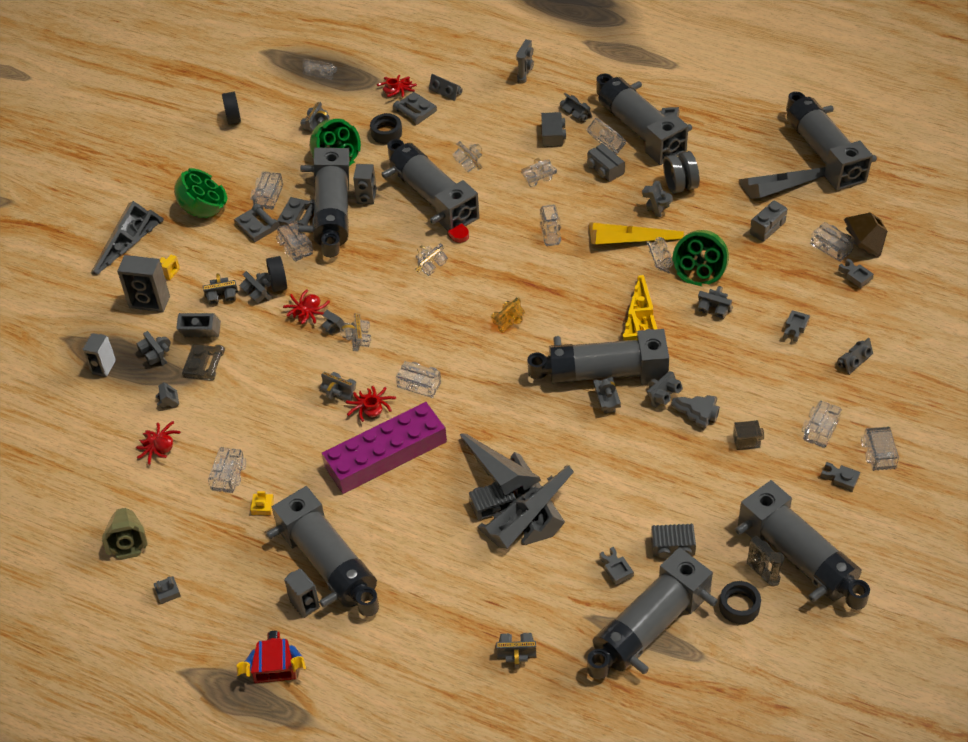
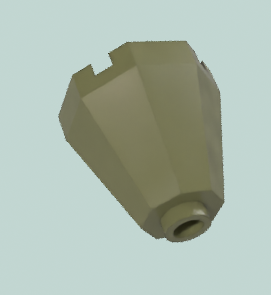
M127 508L117 509L102 535L105 552L108 555H111V553L115 554L116 558L120 560L137 557L140 555L141 549L143 547L145 549L148 545L144 527L132 510Z

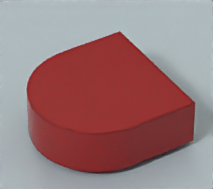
M461 223L449 230L448 236L457 243H463L469 239V230Z

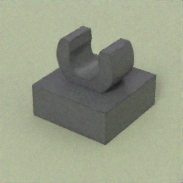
M326 310L322 315L327 320L322 326L326 329L325 331L331 335L335 332L336 328L343 331L344 329H341V327L346 325L339 316Z
M165 382L158 386L159 393L156 395V398L160 400L157 405L161 408H165L167 405L172 408L179 405L177 390Z
M174 576L154 583L161 604L181 597Z

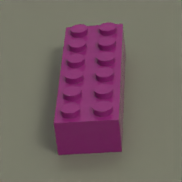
M424 402L322 452L324 467L342 494H345L446 443V427L428 403Z

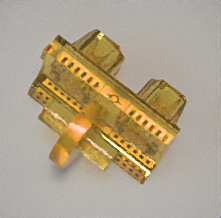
M516 297L512 302L506 301L500 312L495 311L491 315L493 323L498 326L500 332L504 333L514 323L521 324L523 322L522 316L525 314V311L521 306L520 298Z

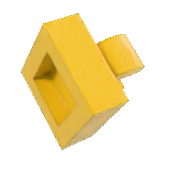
M171 254L167 259L164 257L160 258L165 279L171 280L180 269L177 256Z
M257 491V494H253L250 509L251 515H272L271 506L274 504V495L266 494V491Z

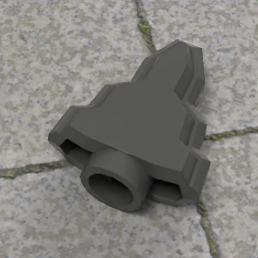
M710 395L705 397L696 396L692 399L676 397L671 402V406L677 411L685 413L688 419L695 421L696 425L706 428L710 421L716 422L720 406H716L717 397Z

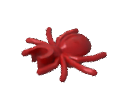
M398 75L397 79L384 77L387 81L379 83L377 86L385 85L383 91L387 94V97L394 96L401 90V97L403 98L404 90L415 92V89L411 88L417 86V84H412L409 76L399 81L400 75Z
M308 289L301 294L299 302L294 298L293 294H290L291 299L296 305H284L283 308H293L286 316L289 317L293 314V318L298 315L301 324L307 321L309 315L313 323L316 324V318L313 314L323 315L324 312H319V310L325 308L330 303L327 300L323 305L319 306L321 300L315 294H309L304 298Z
M371 386L372 392L367 388L368 394L363 395L360 390V398L356 392H353L357 401L347 400L345 403L357 406L351 409L347 416H350L359 409V418L364 422L362 416L363 409L367 416L374 418L382 413L381 404L387 407L389 412H392L391 407L383 400H395L396 396L380 397L385 393L386 387L379 394L376 393L374 386Z
M174 421L167 424L161 432L160 424L157 422L156 433L150 430H146L143 433L146 440H139L143 446H136V449L145 451L138 455L137 459L144 457L148 452V465H151L153 452L160 458H167L166 455L162 454L168 453L173 447V439L169 434L181 433L177 430L166 431L174 424Z

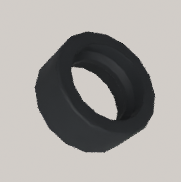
M235 91L223 93L222 99L228 124L240 123L241 117Z
M391 113L377 115L370 122L371 136L376 142L381 144H388L391 140L399 139L402 136L400 118ZM383 126L395 127L390 131L378 130L380 127Z
M281 256L266 258L273 292L288 289Z
M733 581L722 589L719 608L725 619L736 624H747L759 615L761 596L755 586L744 581ZM735 594L745 595L752 600L753 606L746 611L735 610L728 605V597Z

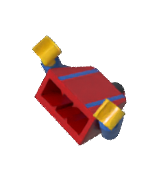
M269 631L267 633V640L258 641L256 648L251 651L246 660L237 664V676L246 673V676L250 677L251 671L254 683L295 680L296 669L303 668L305 670L306 665L303 656L295 646L289 645L288 639H280V632Z

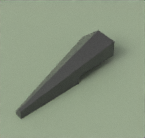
M826 167L739 179V184L750 199L761 198L823 177Z
M134 201L128 203L91 272L98 275L155 226L161 223L164 218L151 209L147 211Z
M460 434L468 449L504 495L519 487L526 490L541 481L540 477L475 438L468 434Z
M514 452L511 455V460L531 471L520 454ZM538 482L526 490H524L522 487H519L515 489L516 499L521 497L523 494H525L535 486L537 488H541L542 486ZM551 500L548 501L523 530V544L528 545L551 538L565 523Z
M566 465L557 475L548 477V482L541 488L535 486L510 503V506L500 514L498 512L494 514V519L487 525L481 523L477 527L498 547L508 549L574 471L570 465Z

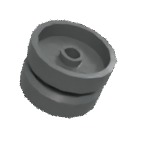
M691 151L679 153L678 157L676 155L664 157V176L672 194L683 192L684 188L692 190L699 187V169Z

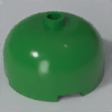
M344 119L325 120L319 123L311 134L309 142L310 152L314 158V148H349V157H351L349 166L355 163L354 159L361 150L359 133L354 126Z
M189 168L187 171L182 172L174 186L175 199L179 206L192 216L198 218L215 216L226 204L228 199L227 193L222 185L218 186L211 179L213 176L195 168Z
M696 230L683 236L676 244L672 261L677 275L686 283L702 286V283L709 285L719 280L726 271L729 263V251L723 239L717 234L708 230ZM697 265L696 272L700 278H708L713 271H715V275L707 281L697 282L687 277L684 270H691ZM702 266L707 267L709 273L705 274L702 271Z

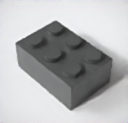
M124 255L117 272L129 308L164 312L170 298V293L160 259Z

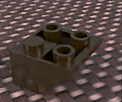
M871 212L846 217L844 219L847 225L846 230L853 236V243L858 248L862 247L869 255L873 254L876 257H880L888 232L882 220Z

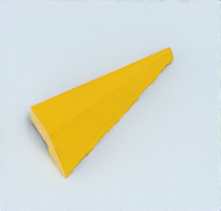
M589 222L591 244L681 239L684 236V231Z
M638 275L637 284L635 285L634 296L632 297L628 320L625 325V332L623 333V341L637 340V331L657 329L653 315L654 309L644 275Z

